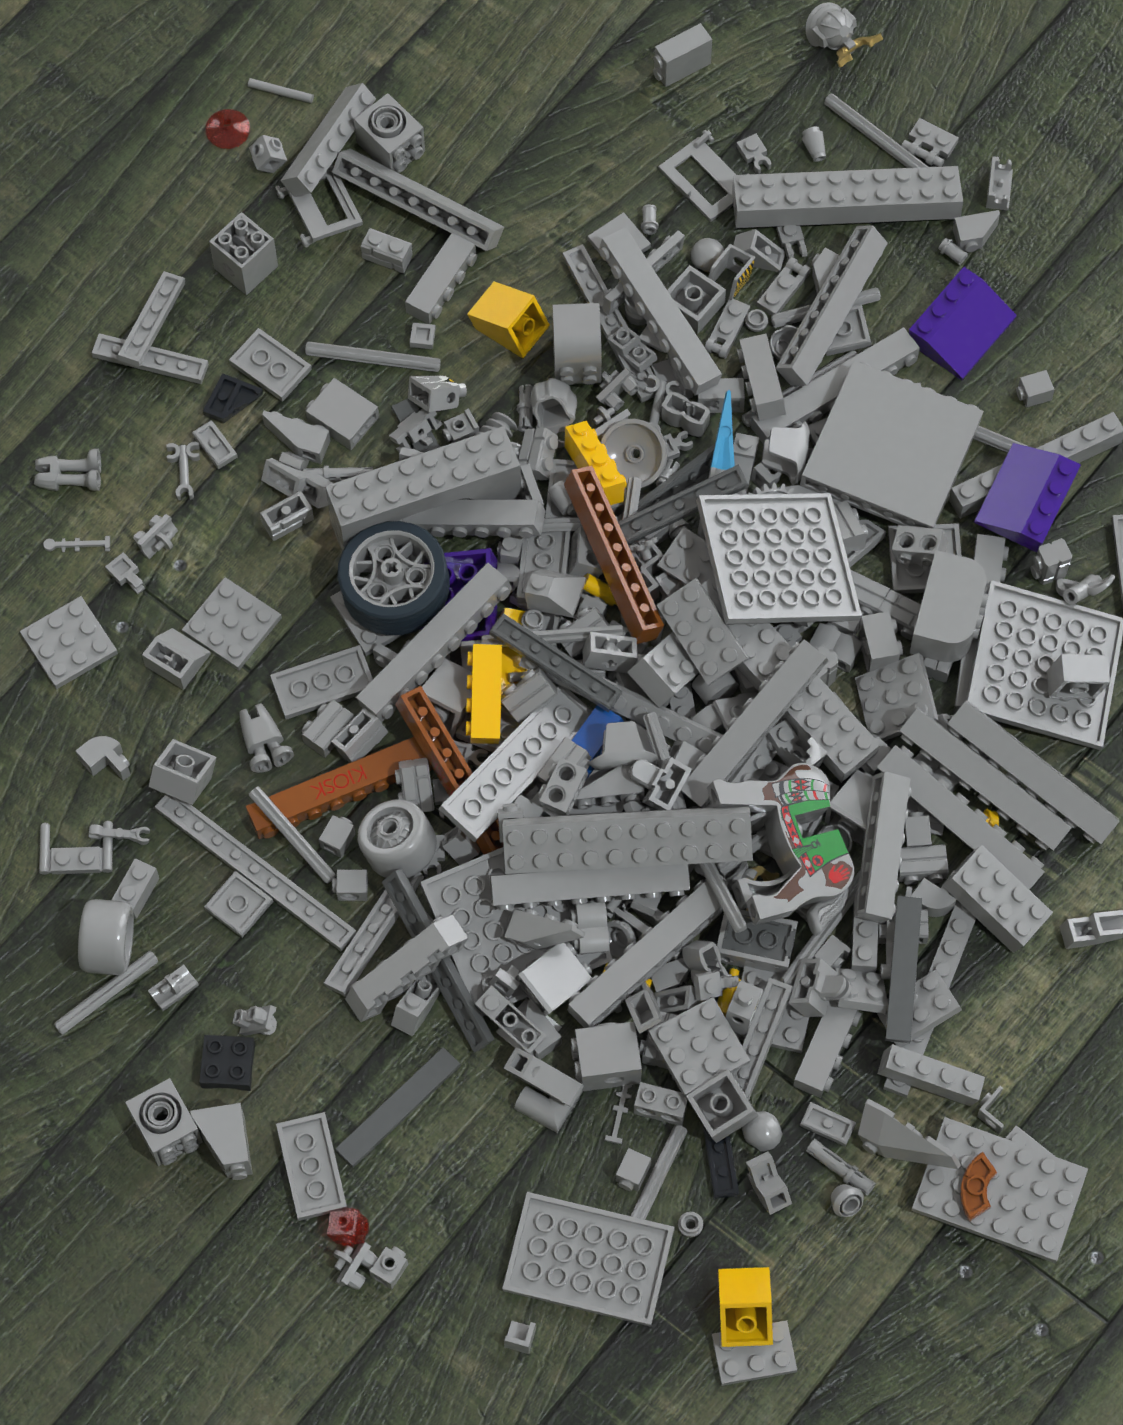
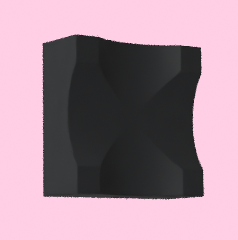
M204 1035L199 1082L201 1088H230L251 1091L255 1052L254 1038Z

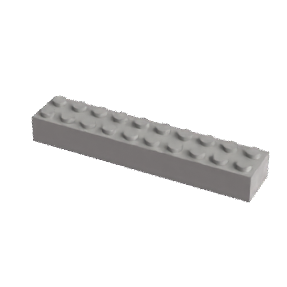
M958 166L733 175L732 198L736 228L955 219L956 217H961L963 206Z
M713 575L702 586L724 619ZM770 623L727 624L749 657L748 660L737 668L758 691L759 686L766 679L770 680L774 676V669L782 660L785 662L790 657L789 651L792 647ZM816 675L782 716L784 720H788L796 733L802 728L826 750L827 754L823 763L841 783L878 752L881 745L818 675Z
M750 806L503 819L502 825L505 874L753 861Z

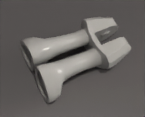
M99 449L89 450L87 458L80 460L58 459L57 455L35 460V469L37 471L48 472L35 475L34 485L40 488L58 491L60 485H76L88 487L91 491L100 490L101 456ZM61 471H82L87 473L61 474Z

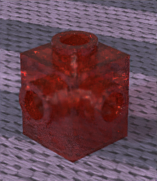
M346 1208L345 1211H330L328 1237L336 1244L346 1247L347 1245L353 1247L355 1244H363L365 1242V1237L369 1232L368 1219L359 1210Z

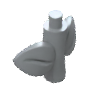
M1091 574L1081 582L1057 579L1056 591L1064 598L1066 603L1074 605L1089 595L1094 596L1104 591L1112 583L1115 575H1109L1102 580L1099 575Z

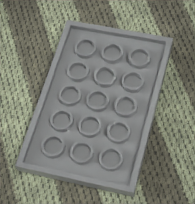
M944 1117L936 1141L954 1152L961 1166L959 1169L928 1164L911 1211L1056 1263L1088 1168ZM983 1152L997 1171V1175L990 1180L987 1187V1198L991 1208L969 1222L961 1204V1183L969 1164L977 1155Z
M527 1192L503 1291L651 1327L674 1227Z

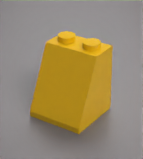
M495 281L467 314L476 330L521 358L526 356L550 326L534 295Z
M769 1267L718 1269L722 1347L773 1345Z

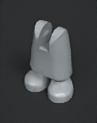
M262 703L255 705L258 717L251 719L247 709L239 711L247 751L249 754H255L249 765L251 770L257 773L272 769V763L266 754L264 744H267L268 749H270L272 760L276 767L285 765L294 756L291 747L280 746L284 739L276 723Z

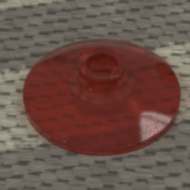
M224 109L214 113L208 119L205 128L208 140L213 145L223 149L240 146L247 140L250 134V124L247 117L233 109Z

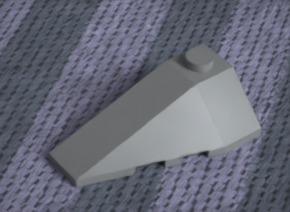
M870 1099L866 1101L858 1135L863 1143L862 1147L867 1152L873 1155L877 1153L886 1158L959 1169L961 1165L954 1152L930 1136H926L924 1139L921 1133L915 1129V1126L910 1123L904 1126L894 1118L895 1113Z

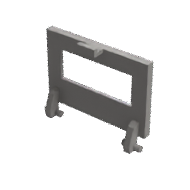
M704 130L701 137L696 138L658 166V169L712 222L733 206L732 185L733 175L736 174L705 143L708 139L713 142L714 138L709 130ZM692 157L728 194L714 205H711L675 168Z
M333 163L321 179L327 178L347 217L345 220L327 225L311 193L294 197L286 187H275L279 198L290 195L310 235L308 237H305L304 234L300 235L303 247H309L310 244L317 240L363 225V221L340 176L332 173Z

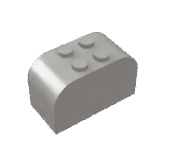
M599 303L553 305L555 379L568 385L601 383L602 360Z
M935 550L913 633L910 654L920 653L926 658L942 662H955L962 659L969 652L972 639H978L989 594L984 593L987 576L985 570L978 562L967 557Z

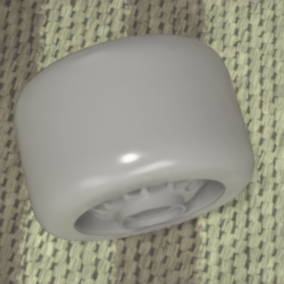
M389 800L375 806L365 815L358 829V844L372 869L385 878L399 869L404 871L407 878L418 874L431 862L436 851L437 839L433 827L424 812L417 805L406 800Z
M92 899L85 903L78 936V962L82 971L107 975H121L127 971L131 958L134 934V913L129 903Z

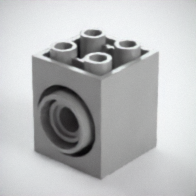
M388 93L354 119L356 143L376 162L397 173L404 171L410 162L414 159H419L425 152L423 126Z
M242 212L209 241L214 269L245 295L249 294L278 267L274 238Z
M634 1022L603 1023L594 1027L575 1029V1038H571L572 1059L578 1060V1062H574L575 1080L584 1085L583 1091L640 1084L642 1068Z
M170 1078L125 1102L131 1118L158 1167L162 1164L166 1166L176 1161L177 1156L184 1152L191 1153L199 1148V1144L203 1143L195 1122Z

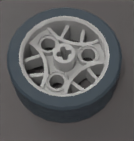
M386 521L360 531L348 542L342 551L338 563V581L345 607L354 620L372 632L383 635H403L415 632L425 627L446 604L449 595L450 578L443 549L436 538L427 530L415 524L403 521ZM411 554L417 556L414 562L406 558ZM383 557H391L385 561L381 560ZM361 572H372L370 579L360 577ZM415 579H422L418 583L412 582ZM378 593H383L381 597H374ZM411 598V600L405 603L397 604L401 600Z

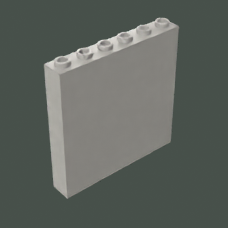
M853 361L803 471L800 485L818 493H831L833 499L841 502L847 501L851 506L899 525L934 529L979 427L984 411L975 405L959 402L952 396L936 393L931 388L918 386L911 380L895 377L888 371L872 368L865 362Z

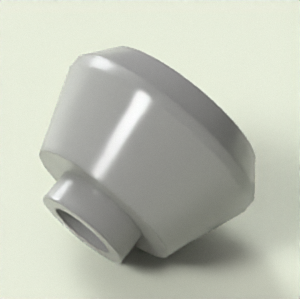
M842 1184L837 1186L831 1194L833 1211L839 1217L853 1216L863 1205L864 1195L862 1191L851 1185Z

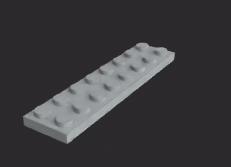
M559 685L557 687V694L533 711L439 807V810L475 842L498 818V809H503L505 804L513 803L537 778L536 775L564 737L570 740L574 738L592 713V710L569 689Z

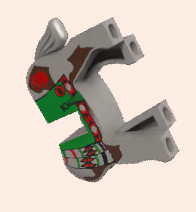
M797 763L792 765L775 781L748 780L740 783H730L720 779L712 781L707 787V791L713 808L750 806L751 826L764 822L771 851L784 875L776 880L766 882L747 878L738 879L731 887L739 909L748 908L752 923L755 926L788 917L795 910L805 908L808 909L806 920L810 931L815 936L819 935L826 925L843 909L848 897V887L854 877V866L838 829L802 838L803 830L801 824L816 821L830 807V784L826 775L813 765Z

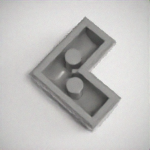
M526 1086L520 1093L514 1109L558 1133L583 1090H581L573 1106L570 1107L551 1096L547 1098Z

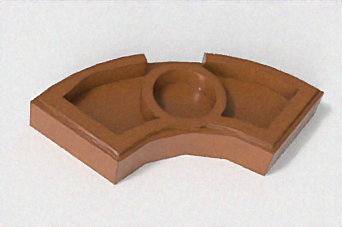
M983 1152L977 1155L969 1164L961 1183V1204L969 1222L991 1208L987 1198V1187L990 1180L997 1175V1171Z

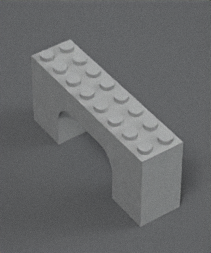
M504 426L325 486L330 522L341 551L344 550L348 542L355 535L368 527L386 521H400L408 516L464 498H470L471 500H522L520 464Z

